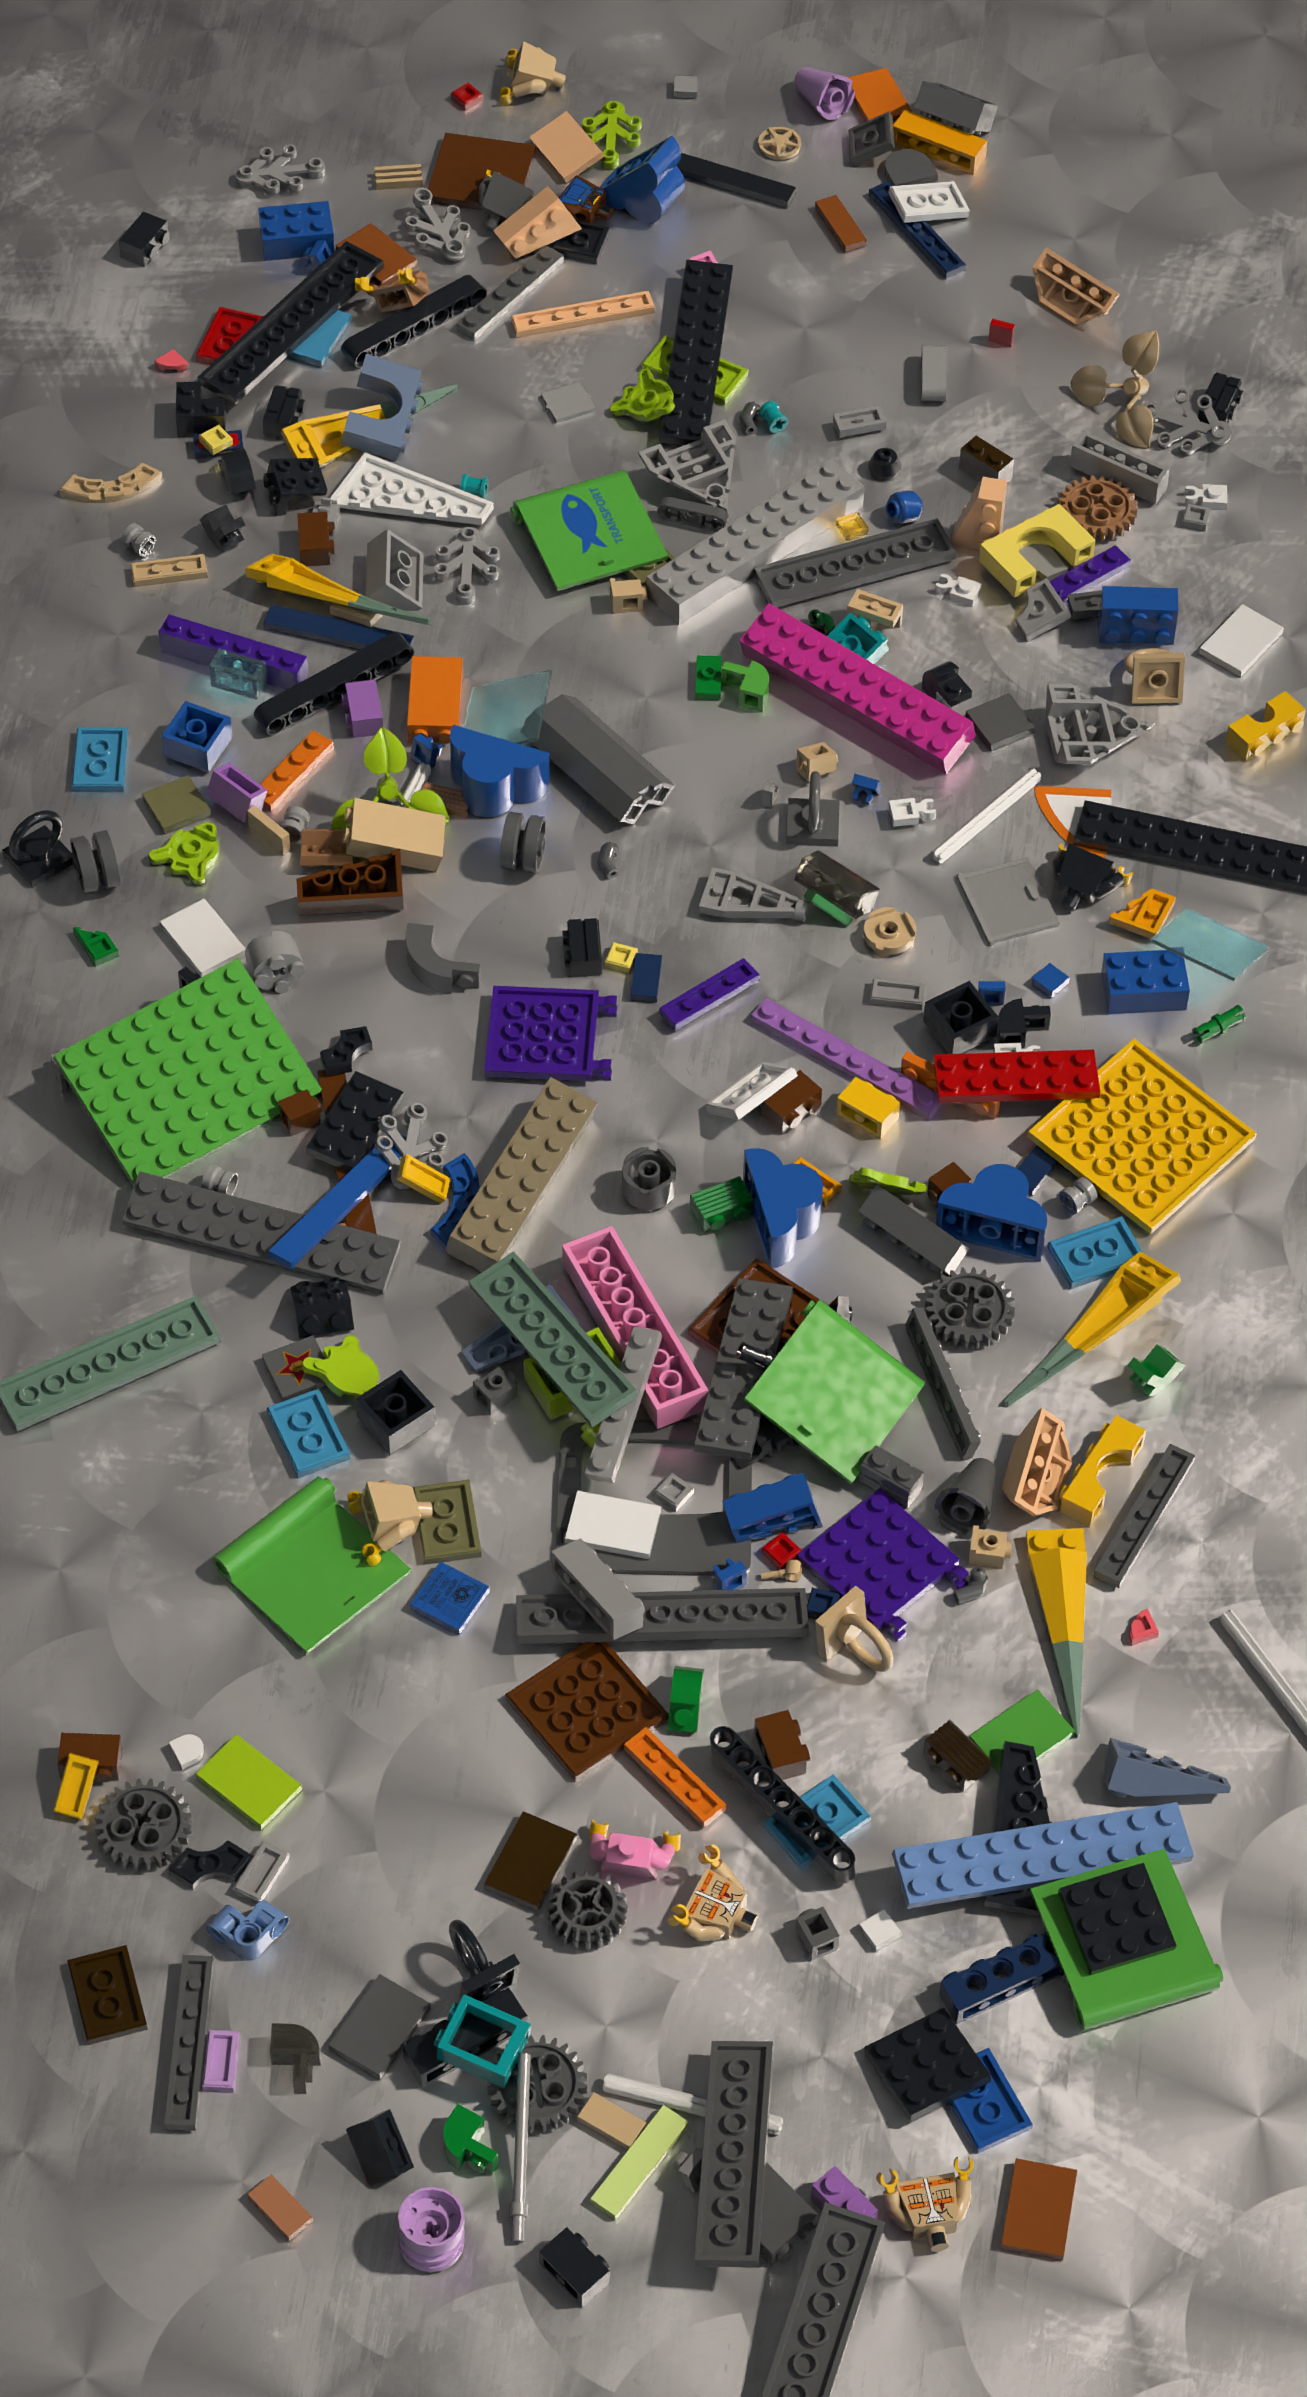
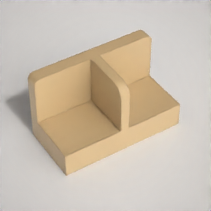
M857 589L847 605V613L851 612L856 616L861 615L868 619L871 630H874L877 623L891 628H899L902 624L903 604Z

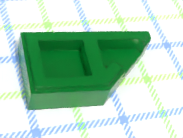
M808 889L804 894V899L845 926H849L854 919L814 891Z
M81 927L73 928L75 937L95 967L119 957V951L107 933L84 931Z

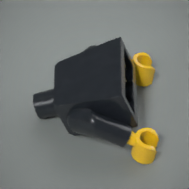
M1063 843L1059 844V850L1052 860L1053 877L1058 884L1059 890L1066 893L1061 902L1063 907L1075 911L1080 899L1093 903L1096 899L1103 898L1119 886L1129 885L1133 873L1124 874L1123 866H1119L1117 873H1115L1116 869L1113 861L1072 844H1069L1067 849H1063Z

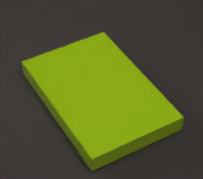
M237 1734L196 1773V1779L261 1830L302 1790L300 1783Z

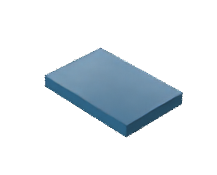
M337 310L287 357L322 367L351 322V314Z
M77 727L72 792H124L129 737L128 728Z
M1122 1216L1049 1241L1047 1246L1071 1289L1115 1274L1121 1265L1138 1252H1143Z
M319 1388L266 1407L267 1414L298 1478L351 1459L347 1445Z
M834 1774L800 1797L841 1840L870 1821L871 1816ZM772 1817L763 1822V1827L800 1869L813 1861ZM804 1821L796 1824L798 1827L809 1825V1823ZM819 1842L816 1844V1846L820 1848H824L829 1845L827 1842Z

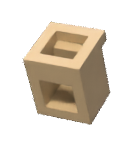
M610 578V600L613 614L643 611V600H647L646 585L641 586L640 579L615 582V578Z
M825 742L797 749V772L808 782H810V775L813 771H818L820 776L836 771L838 763L837 754Z
M973 1525L968 1565L1003 1569L1004 1558L1010 1559L1012 1541H1006L1007 1533L979 1529V1526Z

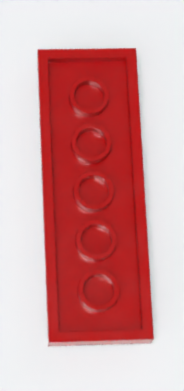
M1094 1049L934 1054L933 1064L938 1103L1100 1098L1101 1091Z

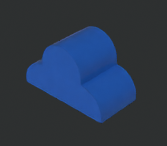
M670 136L618 166L600 186L606 192V205L614 209L625 208L634 218L644 223L658 221L685 188L684 177L676 166L681 159V149L675 138Z
M453 725L450 731V772L455 782L462 786L463 799L468 806V811L480 817H496L506 813L514 802L531 803L541 799L549 789L550 753Z
M760 1148L744 1150L743 1182L754 1200L753 1216L769 1266L777 1268L785 1265L793 1258L796 1251V1240L807 1238L818 1229L821 1221L823 1183L819 1174L806 1165H783L781 1160L768 1150Z
M1006 1164L990 1165L977 1174L973 1184H954L941 1194L938 1201L936 1225L955 1239L1040 1262L1042 1260L1047 1215L1039 1203L1028 1198L1029 1183L1026 1176L1019 1169Z

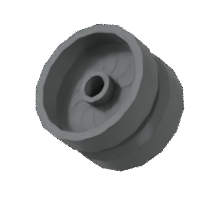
M507 813L500 849L501 868L514 870L519 865L521 859L524 871L539 872L546 842L545 816L531 815L525 827V818L522 813Z
M107 830L93 833V850L85 836L70 838L73 865L84 894L98 891V874L106 888L121 885L114 848Z

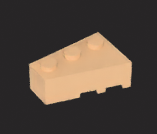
M546 186L493 231L515 259L582 228L549 186Z
M982 477L971 495L967 506L965 505L959 519L954 523L950 538L953 546L980 550V545L985 540L1002 533L1007 480Z

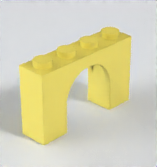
M1058 504L1044 510L1031 519H1026L1023 523L1011 529H1006L1003 533L991 539L985 540L980 545L979 562L1014 597L1025 593L1027 588L1035 585L1037 571L1019 553L1020 549L1031 544L1048 545L1056 549L1075 567L1094 556L1096 540Z

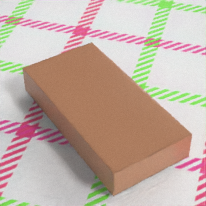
M272 2174L248 2193V2199L288 2241L292 2240L313 2222L312 2216Z

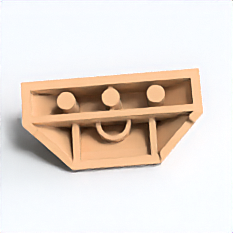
M1048 248L1043 250L1032 266L1039 301L1077 326L1106 315L1120 296L1118 292Z
M1043 1408L1037 1411L1016 1439L1001 1486L1013 1504L1032 1516L1059 1509L1061 1502L1059 1495L1066 1485L1072 1464L1068 1441L1064 1434V1422Z

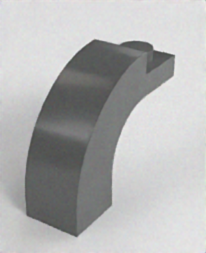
M408 923L406 930L407 961L412 973L420 982L431 989L452 994L453 986L479 988L481 981L480 964L450 961L440 957L433 949L435 943L434 926Z

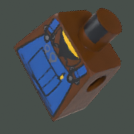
M577 175L558 197L575 220L595 223L598 218L610 221L614 213V208L606 205L605 190Z

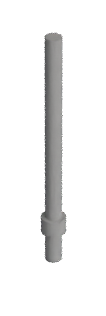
M518 2054L513 2202L509 2205V2217H512L511 2242L514 2243L524 2242L525 2218L528 2217V2203H525L530 2054Z

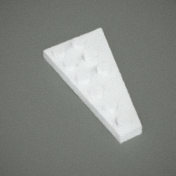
M368 453L363 454L330 497L332 504H339L340 508L475 525H483L494 510V504L491 501Z

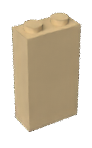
M354 798L351 808H346L344 822L348 823V827L344 829L342 843L346 844L345 854L368 859L376 855L380 857L391 854V851L400 849L401 865L437 872L443 858L445 815Z

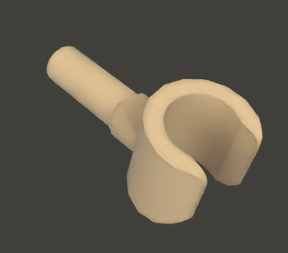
M789 1560L786 1569L762 1572L761 1579L780 1577L790 1582H797L802 1573V1568H800L801 1562Z

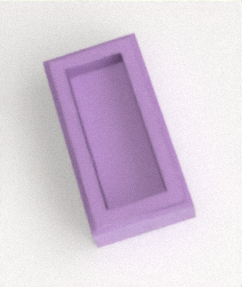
M208 2031L203 2091L234 2092L240 2039L239 2031Z

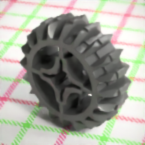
M586 1869L583 1876L579 1877L574 1871L572 1873V1880L563 1876L561 1885L555 1884L553 1894L548 1896L549 1905L546 1907V1914L549 1916L548 1924L550 1927H554L553 1932L556 1937L562 1935L564 1944L573 1940L575 1949L580 1943L585 1944L587 1950L590 1949L591 1943H595L601 1948L603 1939L611 1943L613 1941V1934L620 1935L621 1926L626 1924L625 1915L628 1913V1905L625 1903L626 1895L624 1892H620V1885L618 1883L612 1884L610 1875L601 1879L599 1871L594 1876H589V1872ZM602 1899H604L611 1907V1912L609 1915L605 1913L604 1908L601 1907ZM565 1905L570 1907V1911L573 1912V1919L571 1921L563 1912Z

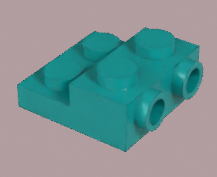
M851 612L827 635L828 638L873 664L889 650L886 644L888 639L879 630L876 632L869 628L871 625L864 617L860 615L857 618Z

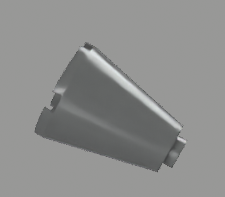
M984 1458L972 1460L938 1495L934 1508L940 1514L938 1517L940 1522L950 1530L966 1535L967 1531H973V1525L979 1526V1529H986L990 1521L997 1477V1468L991 1461Z

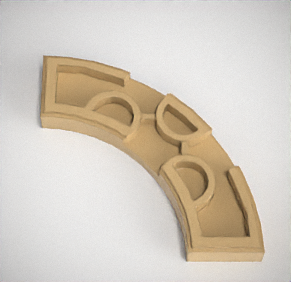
M141 462L130 472L118 476L117 480L103 482L102 479H89L73 474L59 489L60 495L86 503L121 501L150 489L162 479V471Z

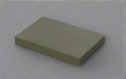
M470 1480L413 1487L417 1502L430 1501L433 1510L430 1519H420L418 1524L425 1565L439 1563L440 1561L449 1562L482 1557Z

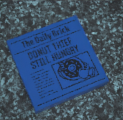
M440 1561L410 1603V1609L460 1635L490 1592V1586Z

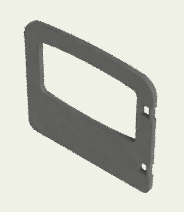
M634 1420L627 1443L694 1445L700 1423L677 1421L657 1429L652 1420ZM586 1422L575 1423L567 1427L560 1438L556 1549L566 1545L563 1543V1534L567 1532L577 1491H581L582 1451L586 1446H589L581 1438L583 1434L581 1428ZM566 1457H576V1468L566 1467ZM729 1457V1498L737 1493L752 1491V1464L740 1469L735 1460ZM726 1511L705 1514H660L649 1559L594 1549L597 1557L604 1564L610 1566L613 1574L714 1576L713 1566L717 1565L720 1570L727 1568V1558L732 1559L734 1563L741 1561L747 1568V1573L751 1567V1540L736 1542Z

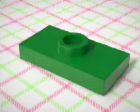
M697 655L695 699L721 700L722 656Z

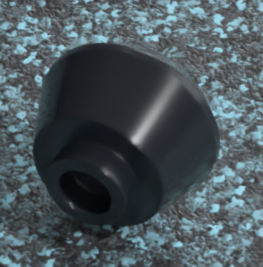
M880 448L875 451L869 460L868 469L871 474L879 479H891L901 471V462L894 450Z

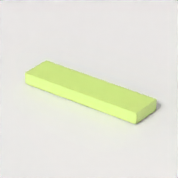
M663 2105L591 2197L590 2203L616 2220L688 2128L689 2122Z

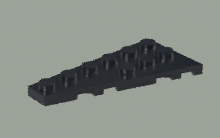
M1005 1741L1003 1744L992 1833L1052 1823L1047 1812V1800L1043 1795L1040 1782L1041 1775L1034 1746ZM1031 1888L986 1895L984 1898V1906L1040 1917L1030 1893Z

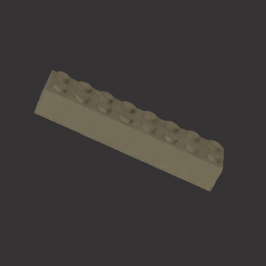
M550 1077L449 1237L445 1252L481 1272L506 1257L590 1123L598 1102Z

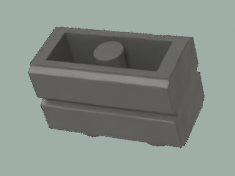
M877 1445L873 1447L861 1464L859 1481L876 1491L880 1488L891 1499L906 1508L912 1504L923 1488V1471L916 1467H911L909 1463Z

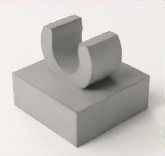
M321 497V502H315L313 512H327L328 522H333V529H335L340 514V505L332 504L331 498Z
M698 2147L691 2155L681 2151L674 2159V2163L681 2166L678 2172L686 2189L694 2193L700 2189L703 2150Z

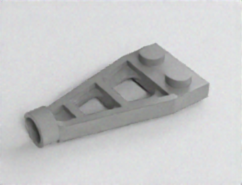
M714 867L711 869L699 904V913L722 918H791L805 922L809 910V901L799 900L796 896L741 873ZM735 888H742L751 892L754 895L752 902L747 905H734L730 903L733 890ZM765 895L778 900L777 907H759L758 904L761 896Z

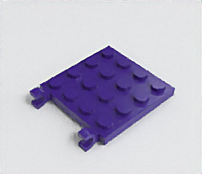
M493 986L484 1069L485 1077L547 1080L552 1077L556 1080L592 1081V1075H596L601 1080L611 1081L612 1060H594L598 1011H601L606 1016L617 1017V996L600 997L599 990Z
M880 1488L797 1554V1560L833 1593L840 1594V1599L855 1586L864 1591L867 1620L879 1631L885 1628L897 1641L906 1635L904 1628L907 1626V1622L898 1615L943 1578L949 1579L957 1589L963 1588L968 1584L965 1578L969 1575V1572L960 1566V1558Z

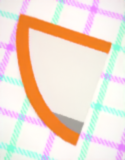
M1034 786L1036 799L1043 814L1056 832L1072 845L1084 801L1111 805V790ZM1077 846L1103 858L1107 854L1105 851Z

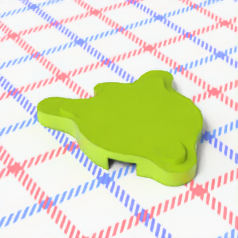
M644 368L638 373V384L634 387H625L622 398L610 406V412L613 416L626 415L641 422L651 421L662 415L669 414L674 409L673 391L665 381L655 379L650 369Z
M204 822L199 826H194V830L183 832V828L178 830L170 837L165 846L149 852L150 863L153 865L172 863L170 870L173 875H187L193 884H203L206 880L205 873L207 869L215 863L219 856L216 826L211 822Z
M860 1168L859 1171L850 1174L848 1181L868 1189H874L876 1185H879L889 1193L900 1195H921V1193H926L927 1190L926 1184L917 1181L909 1183V1178L882 1173L869 1168Z
M352 1335L346 1336L341 1346H326L323 1351L324 1360L307 1357L302 1363V1370L305 1373L322 1379L327 1387L340 1397H342L343 1393L355 1395V1400L378 1384L379 1371L376 1364L361 1351L359 1340Z

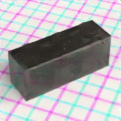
M819 850L801 859L794 881L819 894L855 919L873 910L880 888Z

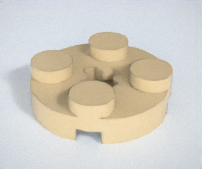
M893 907L879 908L871 912L868 920L864 923V940L878 956L899 954L911 949L914 945L916 924L911 915L905 911L902 914L896 912V908ZM889 928L891 931L895 930V932L888 934L885 933V929Z

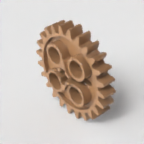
M1091 475V479L1088 481L1085 477H1081V483L1073 480L1072 486L1066 485L1065 491H1061V496L1058 500V504L1094 539L1096 536H1099L1102 541L1105 540V536H1109L1113 540L1115 533L1123 536L1124 530L1130 531V525L1135 524L1138 511V501L1134 500V493L1129 494L1130 488H1122L1121 481L1114 484V478L1105 481L1103 475L1099 480H1096L1094 475Z

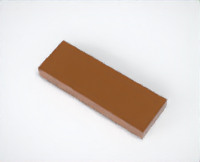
M837 195L815 201L816 210L845 252L866 246L867 239Z

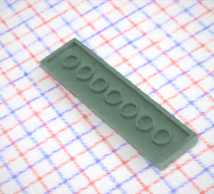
M514 1251L468 1281L474 1293L591 1427H594L638 1397L634 1386Z
M193 1296L0 1380V1402L18 1432L221 1342V1336L198 1297Z

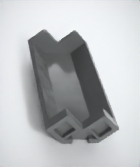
M561 694L536 710L527 719L526 725L521 731L541 751L550 753L549 758L620 822L635 824L647 804L662 806L675 787L667 777L576 697Z

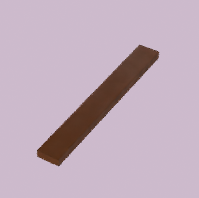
M324 1070L317 1071L319 1085L322 1089L321 1096L325 1117L347 1085L345 1073L326 1076ZM335 1166L339 1183L349 1172ZM368 1194L345 1216L346 1225L377 1234Z

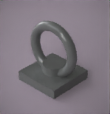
M813 771L810 775L809 799L788 798L786 844L838 846L840 800L820 799L821 776L818 771Z

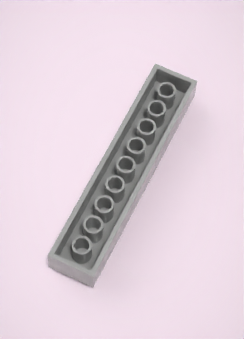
M830 459L648 575L646 581L647 598L680 625L755 576L754 567L781 560L862 508L865 486L834 460Z

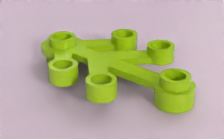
M610 101L603 105L602 113L594 118L586 117L582 120V129L587 132L586 134L594 143L606 136V149L602 152L604 157L601 159V166L606 170H613L619 166V154L615 151L616 135L626 141L629 147L635 148L641 144L640 134L637 133L642 128L641 118L627 115L624 105L620 102ZM606 120L608 121V123L605 126H603L593 134L590 133L595 131L598 125L605 122ZM617 122H623L628 126V129L633 132L629 133L627 130L618 125Z

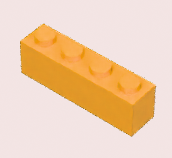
M905 109L893 124L895 145L905 149L920 151L931 159L974 175L986 159L988 140Z

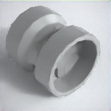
M132 523L124 530L121 542L128 548H134L135 553L144 557L153 550L156 544V537L148 531L144 532L143 528L138 524Z
M291 806L286 809L284 821L281 822L280 826L289 833L290 842L301 841V831L308 826L310 815L305 809L298 806Z
M210 1164L204 1173L201 1184L202 1188L232 1196L238 1183V1174L231 1170L224 1172L220 1166Z
M1081 1177L1073 1183L1072 1187H1066L1060 1191L1059 1198L1068 1212L1076 1214L1083 1209L1084 1204H1091L1097 1199V1191L1088 1179Z

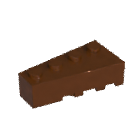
M400 849L393 850L391 854L379 857V855L369 857L367 861L353 864V862L348 863L339 869L332 871L328 869L296 879L299 915L404 909Z

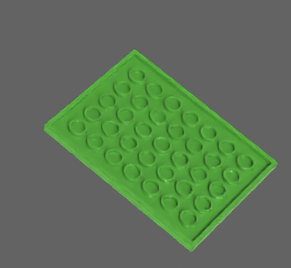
M239 958L68 1047L53 1057L133 1187L139 1171L167 1178L280 1116L279 1100L306 1089L315 1098L321 1094L322 1090Z

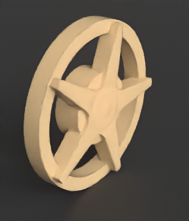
M769 127L760 134L758 148L768 158L785 160L798 154L801 149V138L794 129ZM771 135L772 138L770 140L762 141L766 136ZM791 136L794 137L797 144L790 142L789 138ZM770 146L777 154L767 151L764 147ZM788 148L794 149L793 151H791V152H789V153L780 154V152H784V151H786Z

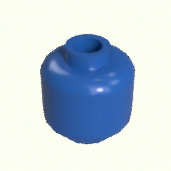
M911 490L892 494L886 503L887 516L896 524H905L918 520L923 510L922 499Z

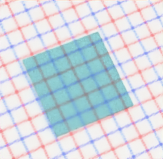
M546 670L473 687L464 728L518 744L538 741L552 671Z
M1188 908L1151 938L1150 941L1231 981L1238 979L1270 948Z

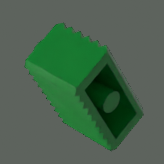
M741 1176L690 1194V1209L704 1232L718 1230L733 1220H744L753 1213L754 1200Z

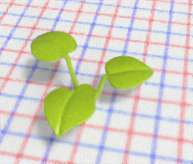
M381 727L369 741L363 753L364 764L370 772L377 775L385 773V776L381 777L377 782L378 793L374 795L373 801L378 802L380 798L390 801L397 797L409 809L445 815V824L448 823L449 815L444 802L434 791L428 789L418 790L412 794L410 802L398 792L397 782L390 776V772L399 773L405 768L407 762L406 751L400 740L392 732ZM354 798L343 802L339 806L333 817L331 829H345L348 827V823L344 822L346 808H351Z

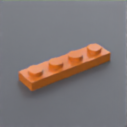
M312 730L260 783L261 786L268 790L263 807L272 812L334 748L333 741Z
M907 1051L902 1057L901 1073L937 1093L934 1064ZM1000 1101L957 1103L975 1110L978 1114L993 1120L1000 1110Z
M647 1727L624 1744V1750L704 1828L726 1811V1804Z

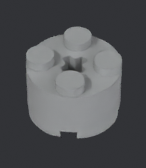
M283 931L271 932L272 936L265 938L262 935L257 936L245 949L246 962L255 985L263 990H275L277 993L288 991L290 985L296 982L305 972V966L292 935Z

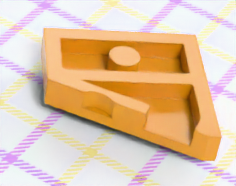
M1151 888L1143 893L1139 899L1129 902L1123 911L1118 914L1113 912L1109 917V924L1156 940L1175 904L1176 897Z

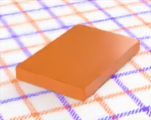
M887 68L848 77L853 82L852 89L855 90L853 101L865 121L890 112L893 122H896L905 109L913 112Z

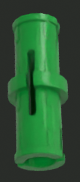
M1236 1005L1221 1015H1213L1208 1022L1193 1028V1035L1204 1032L1195 1038L1197 1042L1201 1044L1218 1033L1220 1035L1227 1032V1028L1246 1019L1245 1013L1236 1015L1243 1011V1008L1240 1005Z

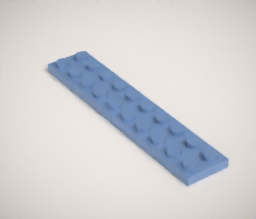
M1175 1802L897 1848L893 1850L892 1856L907 1909L1034 1888L1164 1848L1171 1864L1192 1861L1194 1853L1178 1803Z

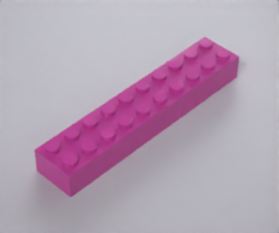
M768 603L739 640L744 656L758 662L781 678L945 774L948 773L976 736L973 721Z

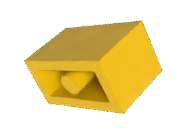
M857 1077L837 1097L836 1114L879 1139L886 1134L899 1118V1101L892 1095L883 1093L871 1083L862 1081Z

